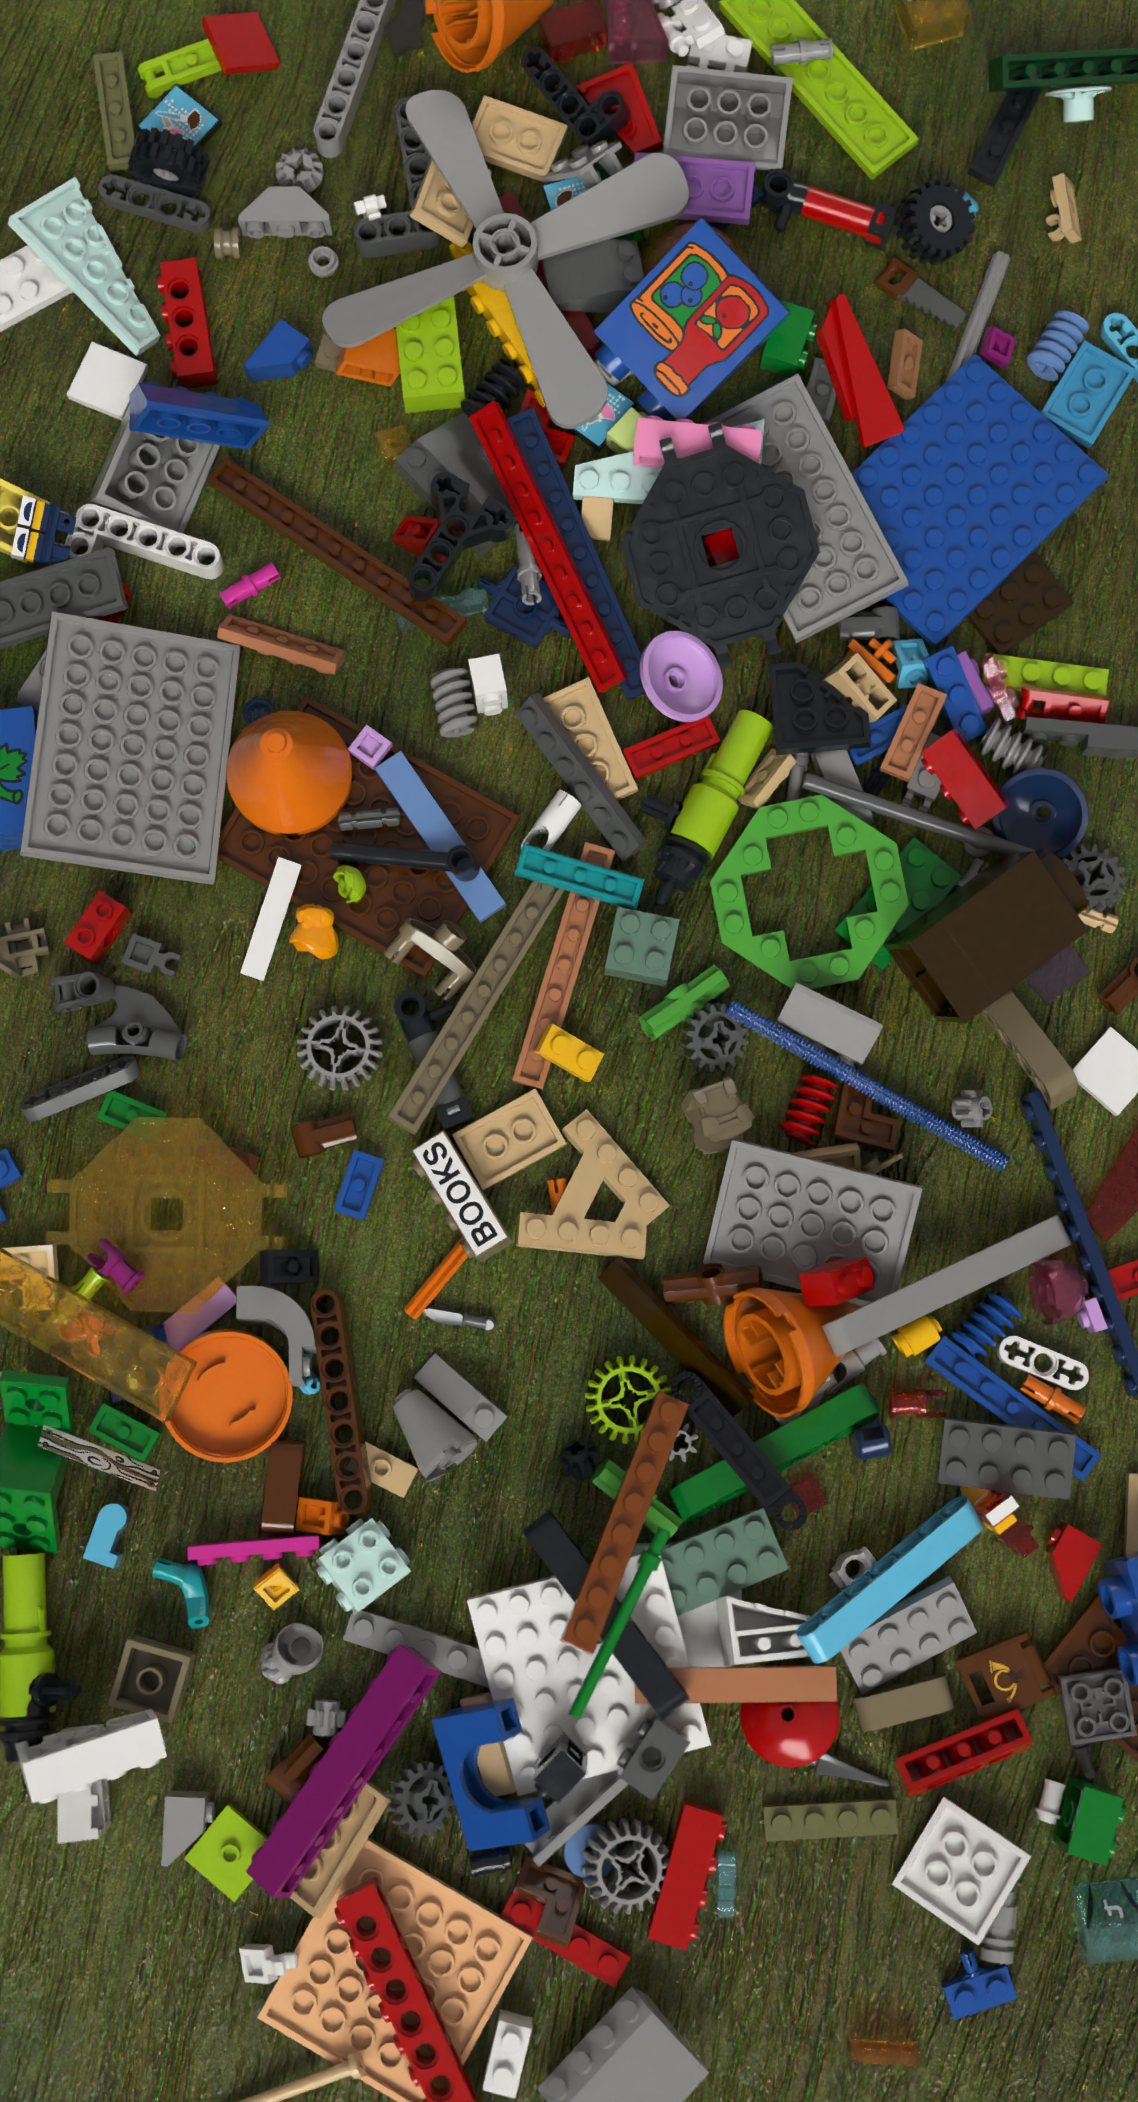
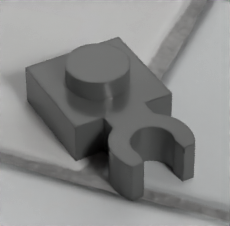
M133 933L121 963L153 975L155 968L158 967L167 977L175 978L177 974L172 970H168L167 964L171 960L182 962V958L175 952L162 954L163 944Z

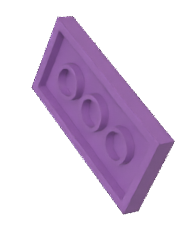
M635 152L634 162L651 153ZM670 155L682 168L689 188L688 205L683 214L676 219L698 221L702 218L706 222L749 225L756 162Z

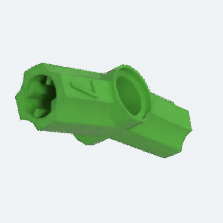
M714 964L688 984L685 982L664 997V1001L640 1016L638 1020L641 1029L647 1037L655 1041L679 1023H686V1017L694 1018L693 1009L703 1010L705 1003L714 1000L730 988L731 985L723 972Z
M607 1458L595 1469L590 1481L615 1500L625 1471ZM654 1494L643 1524L654 1534L658 1527L671 1533L668 1538L669 1540L678 1530L683 1520L657 1499L658 1496Z

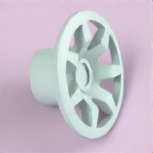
M1088 86L1048 91L1045 93V96L1061 97L1063 99V123L1094 120L1093 97L1096 94L1111 91L1112 87Z

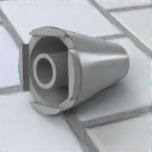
M410 1388L406 1389L395 1398L396 1404L393 1410L420 1473L427 1482L434 1481L448 1473L447 1467L453 1463L458 1466L477 1447L478 1443L475 1436L419 1389L413 1391Z

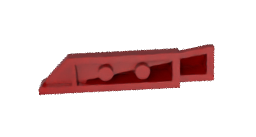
M840 294L827 301L826 306H828V310L824 320L818 325L816 336L845 422L856 419L860 444L862 448L899 435L905 429L846 295Z

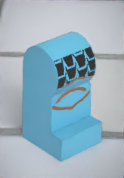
M111 1503L105 1505L100 1510L83 1559L113 1569L119 1567L123 1554L115 1550L122 1530L131 1521L130 1509L125 1504Z

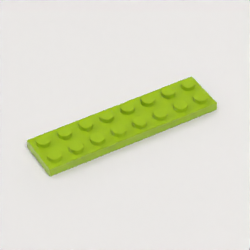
M721 0L719 2V10L745 39H750L752 47L776 74L781 77L793 78V93L871 180L918 144L919 138L833 42L831 43L833 44V59L807 61L806 65L788 63L772 66L771 45L797 43L798 39H805V41L828 39L826 34L795 0Z

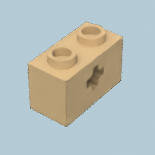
M858 652L840 662L821 680L822 682L826 681L843 694V698L856 708L859 706L868 713L869 724L878 720L897 701Z

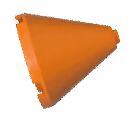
M425 0L426 15H434L438 32L432 33V36L444 59L456 70L469 73L480 71L490 66L553 5L554 0Z
M280 711L257 719L238 736L228 756L226 768L227 785L235 805L253 825L272 834L298 833L302 835L323 827L341 811L352 787V761L344 740L330 724L309 713Z
M749 1288L733 1295L734 1303L727 1305L725 1308L723 1329L727 1352L736 1375L738 1376L743 1373L746 1375L753 1389L749 1390L755 1396L753 1400L771 1415L788 1417L802 1411L808 1406L845 1355L842 1354L835 1357L821 1326L862 1306L844 1302L839 1305L806 1307L803 1294L763 1288Z

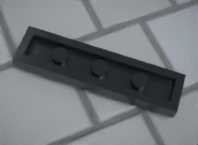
M1042 89L1007 92L967 172L968 175L991 187L995 186Z

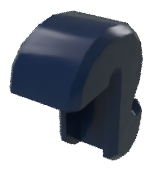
M880 1417L848 1434L852 1453L861 1460L885 1457L891 1453L892 1447L888 1427L884 1424L880 1425Z

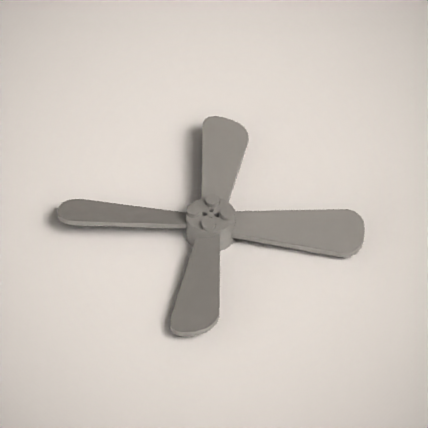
M430 90L413 95L407 101L405 109L408 123L476 229L472 243L473 254L334 301L325 309L322 317L324 330L333 344L343 348L360 346L482 280L491 288L506 292L550 419L555 425L563 429H574L594 419L605 407L608 397L607 383L537 277L538 262L548 257L676 219L683 214L688 205L689 188L682 168L668 154L660 152L648 154L529 223L517 214L503 212L465 105L459 97L444 90Z

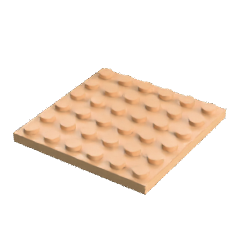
M368 1837L322 1918H312L294 1952L297 1954L299 1967L287 1968V1974L279 1977L257 2018L335 2065L346 2062L349 2054L359 2052L365 2064V2076L358 2079L397 2102H423V2099L426 2098L421 2086H414L408 2072V2067L411 2064L406 2054L401 2055L398 2052L394 2043L393 2035L396 2032L391 2021L386 2023L380 2013L378 2003L381 2002L376 1989L371 1991L366 1983L363 1972L367 1969L362 1958L356 1959L350 1948L349 1940L352 1937L347 1926L342 1928L336 1918L334 1908L337 1907L336 1901L339 1895L376 1877L463 2065L533 1936L501 1918L498 1913ZM365 1915L358 1919L360 1926L365 1930H371L376 1927V1922L371 1916ZM379 1947L373 1951L374 1957L379 1961H387L391 1958V1954L386 1948ZM393 1979L388 1982L389 1989L394 1993H401L406 1989L405 1984L399 1979ZM408 2011L402 2015L404 2021L410 2025L417 2024L421 2020L419 2015L413 2011ZM423 2043L417 2047L418 2052L423 2056L428 2057L435 2053L434 2047L428 2043ZM436 2076L432 2080L433 2084L438 2088H446L450 2085V2081L445 2076Z

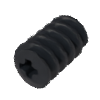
M500 358L499 363L493 365L492 372L485 374L484 381L477 383L476 390H472L468 394V399H464L460 403L461 408L470 417L492 401L499 402V404L505 407H510L511 402L507 396L510 395L515 399L518 398L519 393L515 387L517 386L524 390L527 385L522 379L520 372L510 362Z

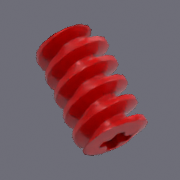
M802 1075L800 1081L806 1087H796L795 1093L800 1098H792L790 1101L791 1106L796 1110H787L785 1112V1116L790 1121H782L780 1127L786 1132L788 1137L815 1147L816 1144L809 1136L820 1135L821 1132L814 1127V1124H825L826 1122L819 1115V1112H830L831 1109L824 1104V1101H835L836 1097L829 1092V1089L840 1088L824 1078L814 1075Z

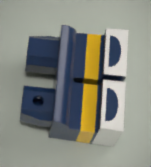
M23 495L11 558L48 566L49 562L60 563L67 561L71 546L54 542L55 533L59 531L73 535L77 517L60 511L61 506L43 503Z

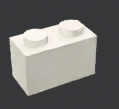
M494 654L468 659L478 714L496 715L501 713L503 709L508 708L500 655Z
M500 2009L484 2073L482 2090L516 2098L532 2030V2017Z

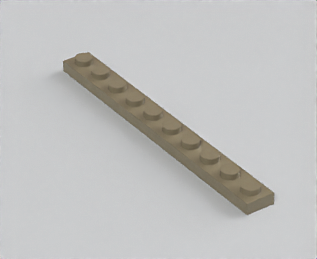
M535 881L531 883L387 1118L388 1120L413 1135L417 1133L564 890Z

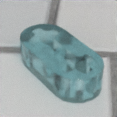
M718 1852L716 1917L734 1918L736 1852Z

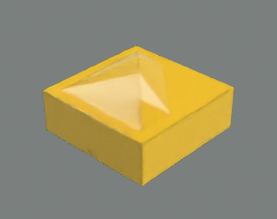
M279 1563L275 1564L252 1583L253 1589L273 1610L277 1609L300 1590L298 1584Z

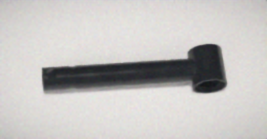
M342 839L333 841L330 849L331 860H335L340 864L342 861L448 871L452 872L458 880L464 882L476 878L480 871L478 859L472 850L464 845L454 846L448 852L347 843ZM470 858L467 867L463 869L456 868L459 860Z

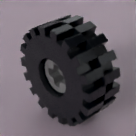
M146 128L142 129V132L139 131L136 135L128 162V169L132 171L134 178H140V183L191 198L192 195L197 197L202 192L210 160H208V154L203 153L204 149L200 145L195 146V141L190 138L185 140L182 138V134L176 132V135H174L167 129H163L160 132L158 128H151V131Z
M945 179L929 180L904 196L900 201L902 204L896 209L895 213L900 215L894 219V226H900L896 236L897 239L902 237L904 243L900 246L904 251L908 248L911 250L909 257L913 260L920 257L919 263L921 264L930 262V265L942 263L962 252L966 248L965 245L969 244L972 240L969 234L975 231V225L970 224V221L975 219V213H969L968 208L972 206L970 199L964 201L962 197L966 193L962 189L956 192L954 190L956 187L955 183L949 182L945 185ZM936 216L937 218L940 217L938 226L934 224Z

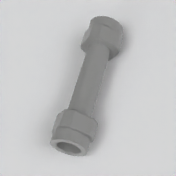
M809 753L791 754L797 762L791 769L786 802L797 800L800 797L803 773L808 769Z

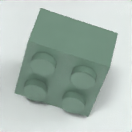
M617 907L604 975L666 987L680 919Z

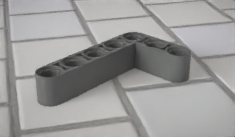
M405 97L397 102L395 115L412 210L428 167L430 156L408 123V119H404L407 117L405 110L407 101L411 98ZM413 143L419 144L417 147H410L409 145ZM417 171H423V172H424V173L421 174V175H415V174H413L414 172H417ZM411 211L381 215V218L369 221L368 217L363 218L354 227L357 250L366 258L431 249L440 244L442 236L433 230H422L426 226L409 217ZM396 231L405 232L399 236L393 235V233ZM366 236H374L371 240L363 239Z

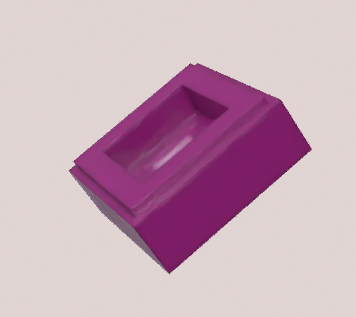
M991 325L985 330L979 356L1001 368H1005L1010 364L1016 338Z

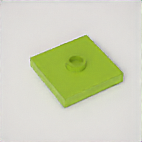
M228 1803L184 1859L235 1903L253 1880L246 1873V1870L252 1863L253 1854L265 1844L269 1837Z

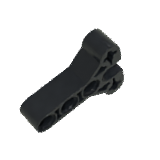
M440 472L432 479L430 501L437 509L439 528L412 568L409 576V593L413 599L419 602H427L436 595L464 549L488 541L501 543L510 536L512 529V511L491 496H488L477 514H464L460 509L468 498L470 484L449 472ZM450 529H459L463 534L455 537L450 535L448 531ZM434 554H442L447 559L443 562H437L432 556ZM419 579H426L431 585L420 587L415 582Z

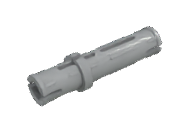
M517 523L514 530L516 533L519 562L517 580L521 583V599L526 605H535L534 595L537 603L542 599L539 584L542 573L523 531L521 532L520 525Z

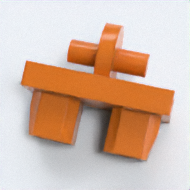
M874 637L868 643L876 651L873 655L859 641L853 639L848 645L850 650L843 660L858 652L863 660L874 669L873 672L885 686L888 683L893 684L897 680V676L880 660L884 658L890 665L894 663L897 657L889 651L894 642L888 639L881 644Z

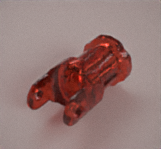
M889 1389V1418L895 1419L897 1415H916L918 1419L943 1418L946 1416V1413L927 1411L926 1408L927 1402L932 1396H946L947 1392L930 1389H917L916 1392H896L895 1389Z

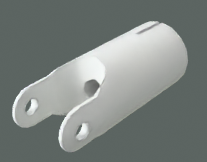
M558 790L523 840L521 849L524 843L529 845L535 836L546 834L549 836L543 849L550 851L581 808L580 802L567 792Z

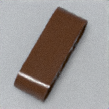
M277 1438L271 1443L261 1533L295 1536L299 1497H301L306 1456V1441Z

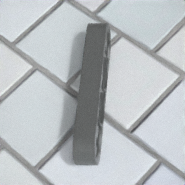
M107 175L98 184L101 199L109 207L195 233L205 232L212 225L213 219L210 209L206 203L200 200L117 175ZM114 187H117L119 192H113L112 196L108 194L107 190H113ZM138 194L148 195L149 201L145 205L139 206L133 203L135 196ZM173 202L178 207L174 213L165 214L161 211L164 204ZM199 212H202L204 218L199 217L197 221H194L192 216H197Z
M122 1056L35 1092L24 1098L20 1102L19 1107L27 1121L35 1122L130 1083L139 1077L141 1069L134 1056Z

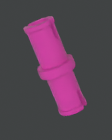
M270 561L269 564L252 574L247 575L246 573L242 575V580L218 593L230 610L233 606L250 596L255 598L259 595L258 592L282 578L272 561Z

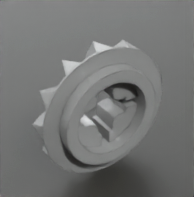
M292 147L291 152L287 154L282 153L281 159L276 163V178L280 186H299L306 193H310L320 185L323 179L324 170L322 162L316 153L309 152L306 147L303 150H296ZM303 162L305 171H301L296 179L294 169L292 168H298L299 164Z

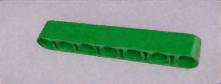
M859 1384L754 1443L780 1473L875 1420L881 1415V1411L867 1386ZM724 1459L677 1485L669 1492V1495L683 1522L688 1523L745 1493L749 1488Z

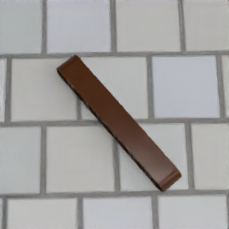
M321 1289L312 1296L310 1307L338 1503L340 1508L347 1514H363L372 1507L373 1491L346 1305L340 1294L329 1289ZM332 1296L335 1306L331 1312L324 1313L321 1308L322 1301L326 1297ZM336 1328L339 1332V1339L334 1345H328L326 1334L330 1329ZM341 1360L344 1365V1371L342 1375L334 1378L330 1372L331 1365L335 1361ZM345 1392L349 1398V1403L345 1409L338 1410L335 1405V1399L337 1395ZM350 1425L353 1429V1437L349 1442L344 1443L340 1438V1430L343 1426ZM353 1457L358 1463V1470L354 1475L349 1476L345 1472L344 1464L349 1458ZM355 1490H358L363 1496L362 1505L357 1509L353 1508L349 1503V1496Z

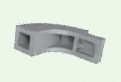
M236 1286V1318L241 1326L266 1325L280 1330L287 1337L289 1343V1380L293 1387L306 1386V1376H311V1357L305 1354H317L314 1330L305 1312L293 1299L275 1289L263 1286Z

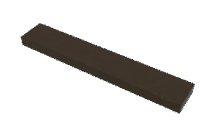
M620 1256L597 1277L687 1372L690 1371L700 1377L732 1417L754 1399L755 1396Z

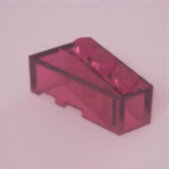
M605 0L608 64L667 62L669 41L652 1Z

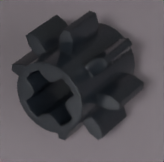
M581 1439L568 1442L564 1447V1454L558 1455L565 1477L572 1475L577 1480L590 1478L595 1472V1466L601 1465L594 1443L592 1442L587 1445Z

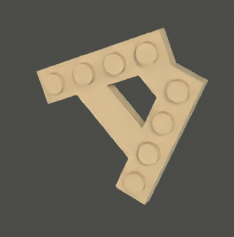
M586 1109L561 1131L582 1155L552 1215L525 1212L518 1214L516 1246L643 1259L646 1249L647 1225L670 1205ZM602 1181L607 1184L624 1204L615 1222L584 1219Z

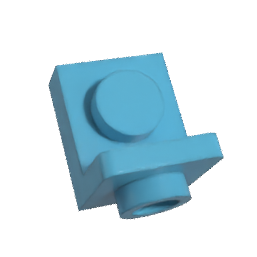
M923 639L894 640L891 653L897 657L895 660L899 670L896 680L897 688H916L918 683L926 686L929 676L922 658L929 654Z

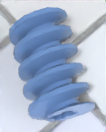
M1064 310L1054 313L1051 322L1045 328V332L1041 334L1039 341L1033 347V351L1027 357V364L1030 370L1042 379L1048 381L1058 380L1057 373L1064 371V363H1068L1071 360V354L1075 353L1078 348L1077 344L1082 342L1083 334L1087 333L1090 328L1086 320L1070 311Z

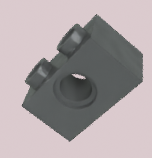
M656 1713L651 1720L647 1718L643 1720L635 1734L638 1740L632 1749L627 1746L623 1750L616 1763L620 1766L618 1768L619 1778L652 1801L690 1744L689 1737L666 1720H663ZM648 1747H655L660 1751L659 1758L654 1762H647L641 1757L643 1751Z

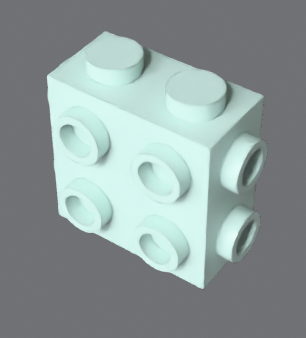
M362 1518L357 1520L345 1530L349 1536L339 1543L335 1538L319 1549L322 1556L316 1560L319 1565L316 1571L326 1585L330 1583L334 1585L339 1592L335 1596L339 1604L346 1612L352 1610L354 1614L360 1612L411 1572L407 1566L410 1564L407 1555L400 1547L395 1549L388 1540L391 1537L388 1529L380 1520L375 1522L373 1518L364 1523Z

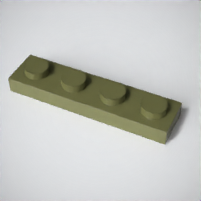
M122 51L93 55L107 164L110 172L128 169V162L136 138L125 58Z
M894 1797L762 1805L764 1839L766 1842L898 1834L896 1799Z

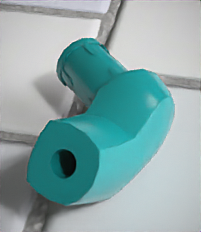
M158 1557L152 1577L180 1585L179 1588L182 1589L185 1599L189 1626L192 1629L206 1627L210 1622V1605L207 1583L201 1567L193 1561L184 1565Z

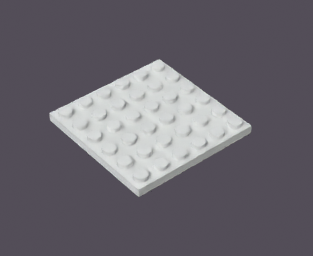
M642 1552L631 1555L615 1596L620 1604L640 1566L638 1560ZM661 1560L657 1570L652 1571L630 1617L668 1668L691 1667L665 1568ZM550 1576L468 1598L467 1603L492 1699L497 1701L513 1698L522 1727L521 1732L504 1741L517 1795L520 1796L537 1791L534 1786L536 1782L533 1780L536 1761L563 1733L588 1756L587 1774L582 1779L618 1770L620 1766L616 1763L621 1753L627 1746L632 1749L638 1740L635 1734L645 1718L651 1720L656 1711L650 1704H635V1683L612 1654L581 1719L568 1714L603 1640L599 1638L595 1651L591 1655L560 1642L574 1601L557 1578ZM684 1703L664 1719L689 1737L690 1744L685 1752L711 1745L700 1703ZM648 1747L643 1751L641 1757L647 1762L657 1760L660 1756V1751L655 1747Z

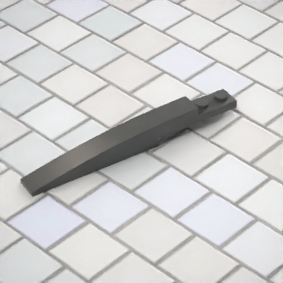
M1026 717L1020 727V732H1022L1021 738H1031L1033 740L1032 743H1046L1048 740L1060 741V744L1063 746H1076L1081 743V755L1138 759V727Z

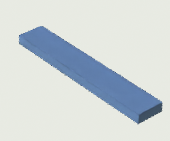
M401 751L375 767V771L430 851L448 852L454 846H466ZM470 858L459 860L456 868L463 869L467 867ZM481 867L477 877L467 882L458 880L452 872L444 871L479 923L506 906V903Z

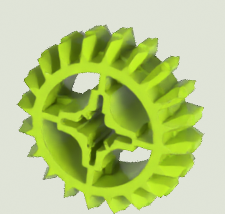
M634 1355L629 1356V1365H623L621 1356L616 1357L618 1367L614 1369L609 1361L604 1362L609 1372L604 1375L601 1370L596 1369L594 1373L601 1378L600 1382L588 1381L590 1387L596 1388L595 1394L585 1393V1398L595 1399V1405L586 1406V1411L596 1410L598 1415L590 1419L591 1423L595 1424L602 1420L604 1424L599 1428L598 1432L603 1434L608 1427L611 1428L612 1432L609 1439L612 1441L616 1439L618 1432L623 1433V1444L628 1443V1434H634L636 1443L639 1439V1432L642 1431L645 1421L639 1424L638 1406L644 1401L654 1399L659 1391L665 1394L671 1393L670 1387L660 1388L659 1384L667 1380L665 1375L657 1379L653 1376L659 1367L654 1365L648 1372L645 1370L648 1362L645 1358L641 1360L639 1367L634 1366ZM627 1372H635L642 1375L650 1382L653 1389L644 1391L633 1389ZM618 1374L619 1393L613 1398L601 1401L604 1386L613 1376ZM624 1382H626L627 1390H632L631 1395L634 1392L637 1396L645 1394V1397L638 1398L637 1401L633 1402L632 1417L630 1409L625 1408L626 1404L623 1406L620 1403L611 1404L624 1397ZM623 1409L627 1415L630 1427H623L613 1423L608 1419L603 1410Z

